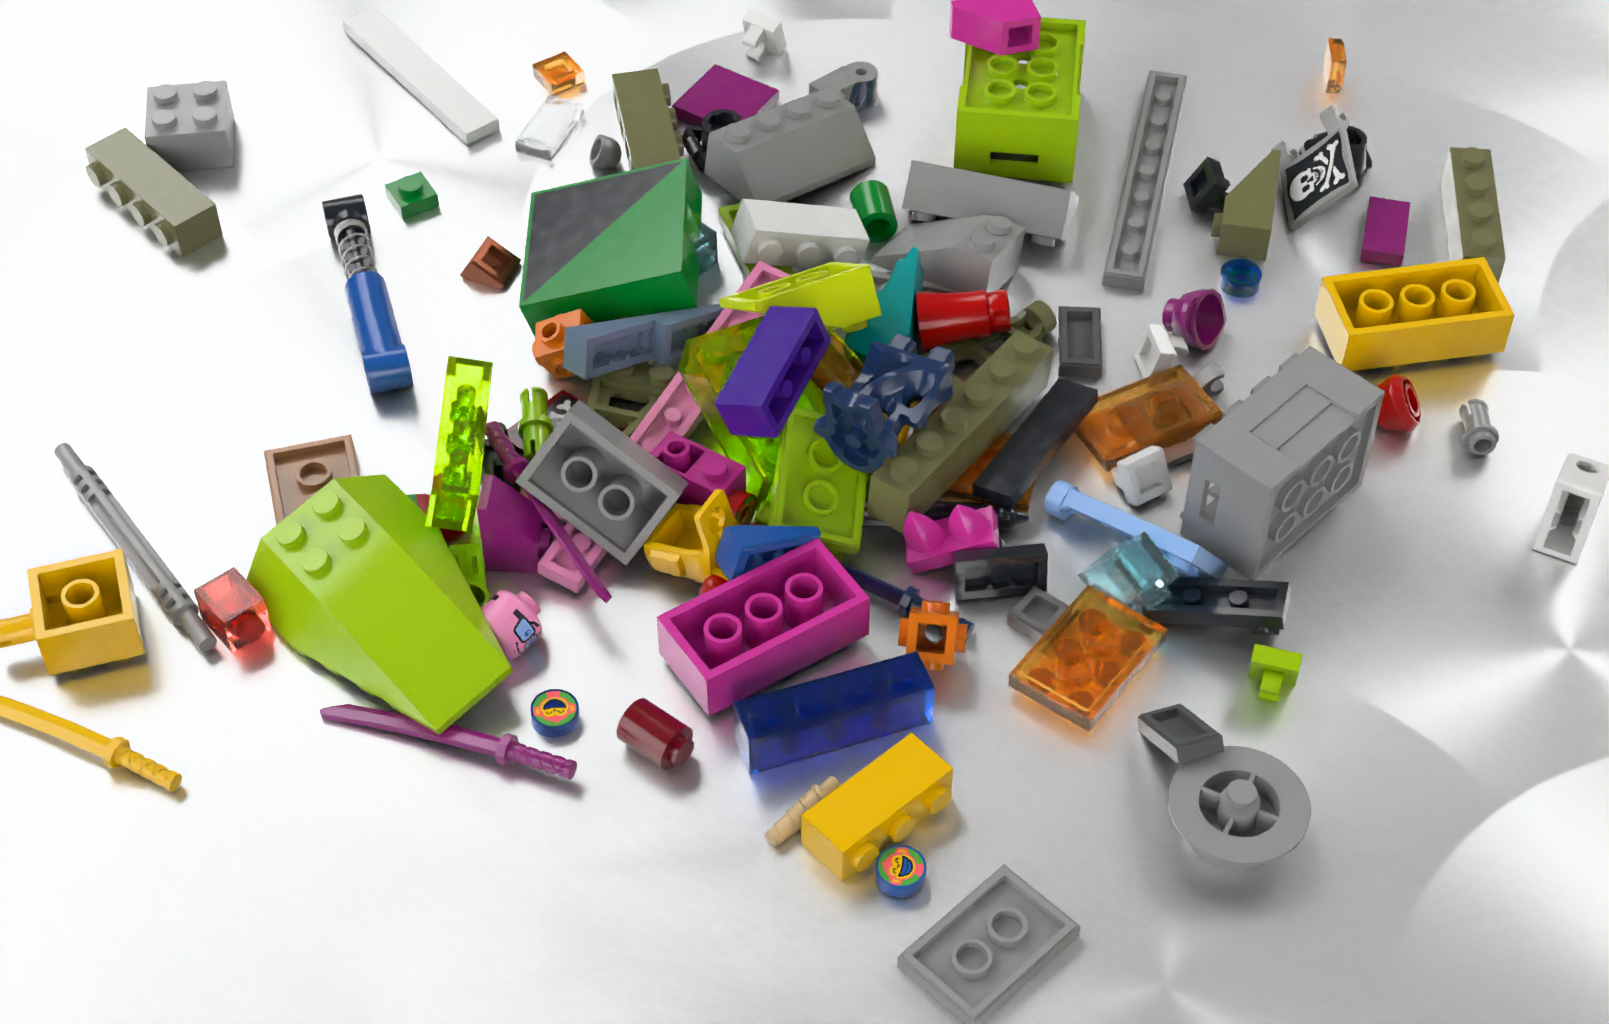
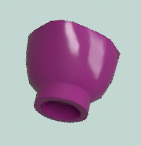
M1200 289L1183 294L1180 299H1169L1164 306L1162 322L1166 331L1175 332L1176 336L1182 337L1185 343L1193 348L1201 350L1212 348L1222 335L1226 325V313L1221 294L1215 289Z

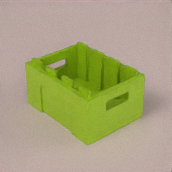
M1041 17L1039 48L1030 51L998 55L965 44L963 86H960L956 117L954 168L1005 178L1073 183L1086 20ZM1020 60H1025V61H1028V63H1027V64H1021V63H1018V61H1020ZM1017 85L1026 86L1025 89L1016 88ZM991 152L1039 155L1038 163L990 159Z

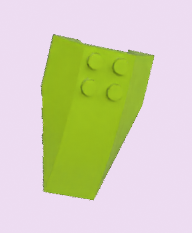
M386 474L332 479L260 538L242 590L245 597L296 652L306 658L311 657L318 661L325 669L337 676L342 675L354 682L366 693L372 696L376 695L385 700L392 708L438 735L513 672L439 527ZM245 586H247L250 589L251 593H253L256 596V598L253 597L255 603H253L250 600V598H252L251 593L249 592V590H247L246 592Z

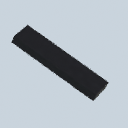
M1059 378L973 482V496L1013 509L1097 404L1098 389Z

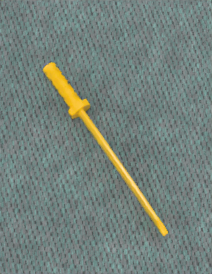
M0 695L1 717L34 728L100 756L104 764L110 768L127 767L129 768L128 770L140 774L141 777L150 779L159 786H164L170 792H174L181 784L182 775L180 773L169 770L168 767L160 763L157 764L156 761L144 757L139 752L132 751L129 740L121 736L114 737L113 739L108 738L62 717Z

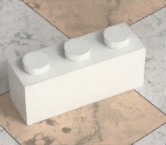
M742 199L730 230L743 263L757 264L760 260L768 265L814 268L829 262L860 264L870 241L856 209Z

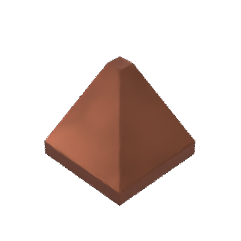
M487 236L460 276L466 280L502 289L521 262V259Z

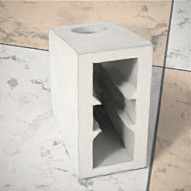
M1574 453L1567 454L1551 493L1533 546L1534 550L1578 564L1609 481L1608 464ZM1563 513L1575 515L1577 517L1575 527L1563 525L1559 521Z

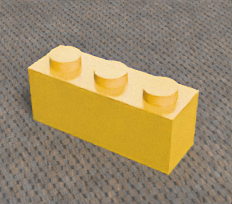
M911 732L801 815V844L841 881L845 880L856 870L864 871L887 846L893 842L899 843L910 835L918 822L930 813L932 815L939 813L947 806L952 797L953 768Z

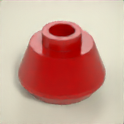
M1393 374L1377 386L1385 391L1377 424L1383 430L1414 431L1421 421V407L1418 395L1412 382L1407 377Z

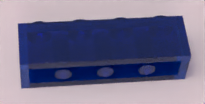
M918 651L733 702L734 738L749 775L933 723L935 686Z

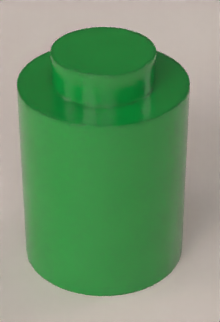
M868 180L856 185L850 193L849 200L851 208L856 209L870 239L869 243H880L890 239L897 231L898 222L888 187L876 180Z

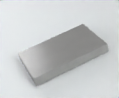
M1003 864L902 952L897 958V967L963 1024H983L1078 938L1081 926Z

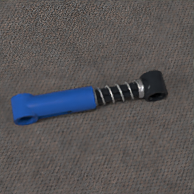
M363 194L322 201L330 241L336 240L341 263L344 268V275L347 279L344 292L359 342L370 394L413 386V378L406 347L401 341L386 282L377 269L374 268L376 262L371 257L373 251L368 246L370 240L367 234H370L371 230Z

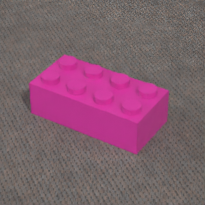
M816 538L657 616L659 653L705 713L710 716L869 635L870 597L819 538Z

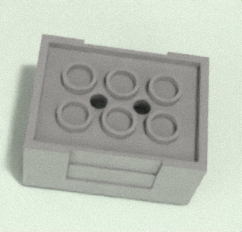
M1311 346L1300 355L1298 353L1293 354L1279 366V372L1272 378L1270 376L1264 378L1251 389L1250 396L1244 401L1239 399L1223 412L1222 419L1217 424L1210 423L1193 437L1195 449L1184 511L1180 513V518L1182 519L1180 534L1218 557L1248 580H1255L1280 558L1281 554L1332 508L1339 506L1363 482L1385 391ZM1210 482H1211V483H1213L1214 485L1209 489V485H1210ZM1209 494L1215 499L1208 505H1206L1207 496Z

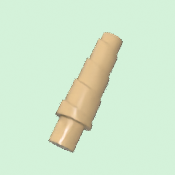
M830 776L819 786L812 785L798 799V802L788 809L786 814L765 833V838L769 844L779 846L789 836L801 829V815L841 786V783L835 777Z

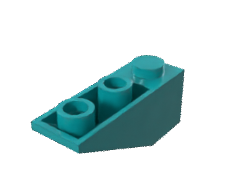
M912 247L904 259H899L896 262L889 281L881 291L876 292L882 315L867 320L868 326L866 328L846 333L843 345L850 366L862 371L871 342L873 341L887 345L896 334L910 337L917 343L919 323L916 294L917 292H922L924 276L918 248Z

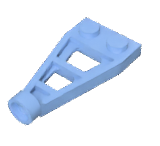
M1063 480L1055 482L1045 498L1044 510L1046 513L1061 520H1066L1071 515L1080 514L1165 555L1162 561L1177 568L1179 572L1189 577L1205 578L1207 575L1212 578L1222 579L1229 566L1200 545L1081 493L1078 487Z

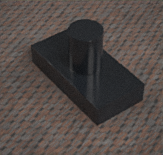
M999 537L998 548L952 552V590L955 600L1027 594L1033 586L1047 592L1048 552L1044 543L1006 547L1004 540Z

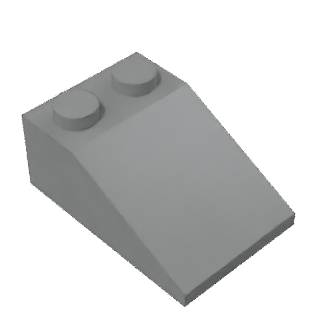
M991 215L908 224L873 256L872 264L892 271L896 262L899 259H904L911 248L915 247L919 250L923 265L924 281L935 283L956 292L986 289L988 293L999 290L1018 271L1026 228L1013 224L1006 217Z

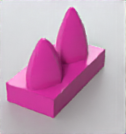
M957 505L951 512L950 517L936 521L923 514L910 511L903 526V534L906 540V562L913 574L951 565L952 552L999 547L998 516L992 506L975 510L968 506Z

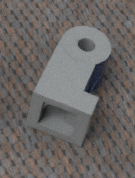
M868 62L850 63L809 83V94L829 87L838 92L840 96L852 103L856 108L870 106L877 98L878 70Z

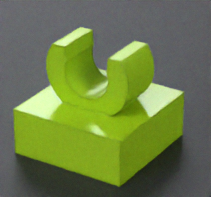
M1255 644L1248 677L1262 680L1258 699L1277 703L1281 684L1295 687L1303 654Z

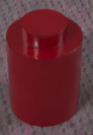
M646 698L634 701L626 709L617 726L616 735L620 741L664 770L671 769L675 765L681 766L684 764L694 749V742L692 741L693 730Z

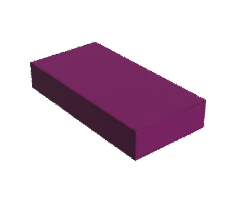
M1370 196L1360 260L1402 266L1411 202Z

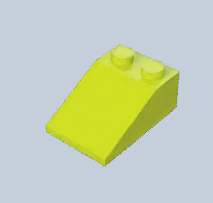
M829 262L718 299L721 308L765 315L770 306L817 308L826 330L842 328L844 333L864 329L868 326L867 320L882 315L869 264Z

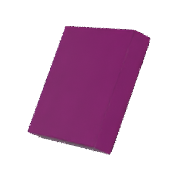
M714 64L672 105V108H675L677 118L698 127H702L703 119L708 113L719 109L737 112L741 119L744 120L760 112L770 110L779 101V90Z

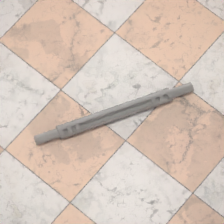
M59 444L55 448L54 454L70 474L71 485L118 548L123 549L126 559L176 625L184 627L201 651L206 652L214 648L217 639L199 617L198 606L94 468L85 465L70 444Z

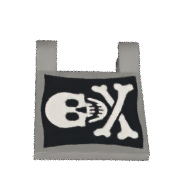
M1334 105L1329 106L1320 113V119L1328 136L1303 154L1299 155V152L1295 149L1288 151L1284 141H1281L1271 149V151H1281L1279 172L1289 227L1294 231L1358 187L1346 130L1350 124L1349 117L1344 113L1338 115Z

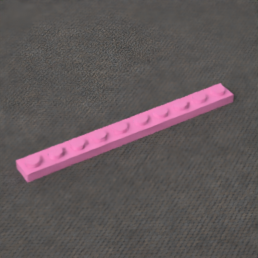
M759 260L736 293L790 275ZM724 308L630 438L649 453L653 451L670 431L688 439L717 399L719 392L723 389L738 359L742 356L765 315ZM567 522L564 529L594 571L607 551ZM555 539L538 562V574L578 593L586 580L558 540Z

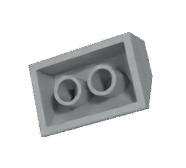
M580 400L567 411L515 481L626 566L689 483Z

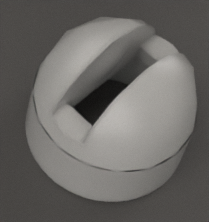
M599 134L591 147L589 155L590 164L607 169L615 167L622 157L619 143L613 138Z

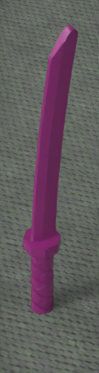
M491 421L484 426V434L504 465L503 476L505 480L512 484H517L515 481L530 462L528 459L518 455L501 425L497 421ZM524 489L594 592L607 603L612 598L611 594L579 551L552 509Z
M350 704L320 709L321 718L325 720L366 726L453 745L496 757V762L503 765H509L512 761H517L520 764L530 765L532 768L541 771L545 770V772L550 774H558V776L569 780L574 777L577 769L576 761L567 760L565 757L558 755L554 756L552 753L543 750L539 751V749L530 746L526 747V745L519 743L516 735L510 733L503 734L502 738L450 725L438 735L404 714Z

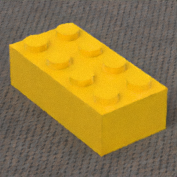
M1485 257L1325 276L1321 279L1314 312L1335 361L1350 371L1504 352L1515 316Z

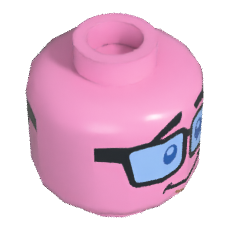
M500 590L481 608L508 660H514L519 657L542 633L541 622L537 617L541 609L525 592L521 591L518 595H515L509 591Z

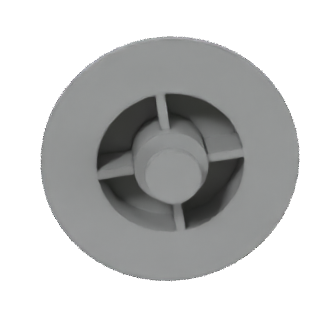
M1224 746V752L1183 763L1173 776L1168 792L1170 817L1179 834L1204 861L1229 871L1254 870L1286 856L1303 840L1310 823V799L1300 778L1286 764L1274 756L1248 747Z

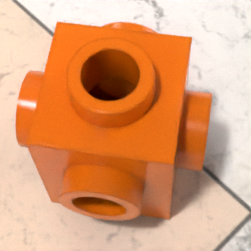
M581 309L558 314L555 317L537 322L535 342L532 345V352L536 362L543 366L556 380L574 376V373L563 368L565 327L594 322Z
M922 600L921 608L912 607L909 618L901 617L898 646L906 647L905 660L916 661V668L926 670H944V664L953 665L956 652L965 653L968 624H959L960 612L950 611V603L934 600ZM931 624L940 626L943 631L942 638L938 641L929 640L925 635L927 626Z

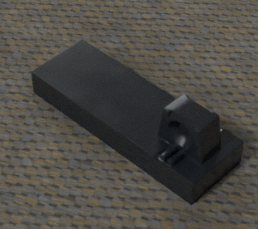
M1150 575L1141 608L1143 621L1150 623L1250 628L1252 634L1279 635L1280 630L1285 628L1291 597L1289 582Z

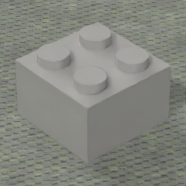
M205 80L198 83L162 84L147 87L145 143L176 171L233 167L234 112L227 80Z

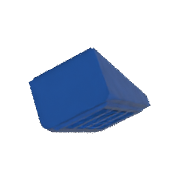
M735 525L724 527L715 560L730 581L789 552L793 546L796 549L816 538L820 539L821 532L817 527Z

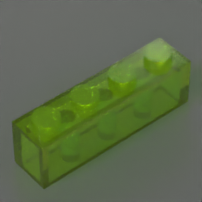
M448 355L441 395L425 526L472 532L480 490L493 362Z

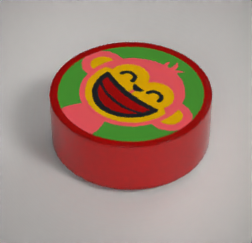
M738 488L733 490L727 496L733 516L740 525H749L756 510L757 498L754 494Z

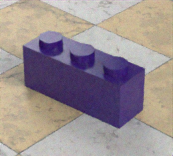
M769 307L714 403L731 435L778 438L831 342V338L817 308Z

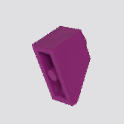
M484 475L477 505V516L485 569L490 571L538 574V562L553 543L552 531L550 528H546L544 519L531 500L494 475Z

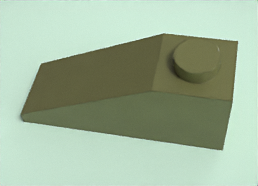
M1272 150L1225 197L1223 213L1215 212L1211 236L1219 237L1217 254L1266 261L1272 230L1281 151Z

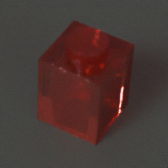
M235 567L194 589L202 620L231 653L249 643L255 642L262 635L272 630L265 600Z

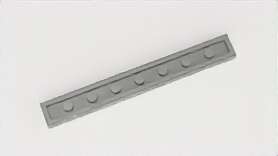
M1149 71L1102 285L1143 291L1186 88L1187 76Z

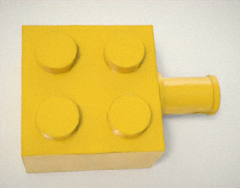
M122 548L27 569L32 606L29 609L30 613L0 619V649L36 641L49 676L145 654L134 584Z

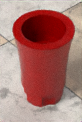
M986 289L948 293L917 292L916 294L918 323L924 351L953 342L992 336V332L1011 331L1012 324L1007 290H995L988 293Z

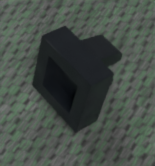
M1208 156L1183 183L1191 211L1204 216L1211 207L1223 210L1225 197L1229 194L1225 191L1230 186V182L1224 177L1220 162Z

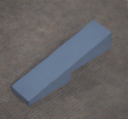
M720 304L565 327L563 368L587 380L648 360H654L662 365H667L686 359L694 351L724 308H721Z

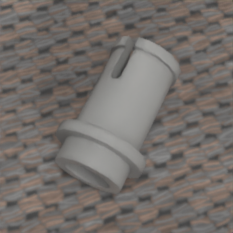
M1480 399L1468 400L1471 414L1469 415L1468 408L1464 403L1459 409L1465 429L1463 443L1467 449L1476 455L1488 454L1495 449L1499 441V433L1496 427L1491 424L1487 403Z

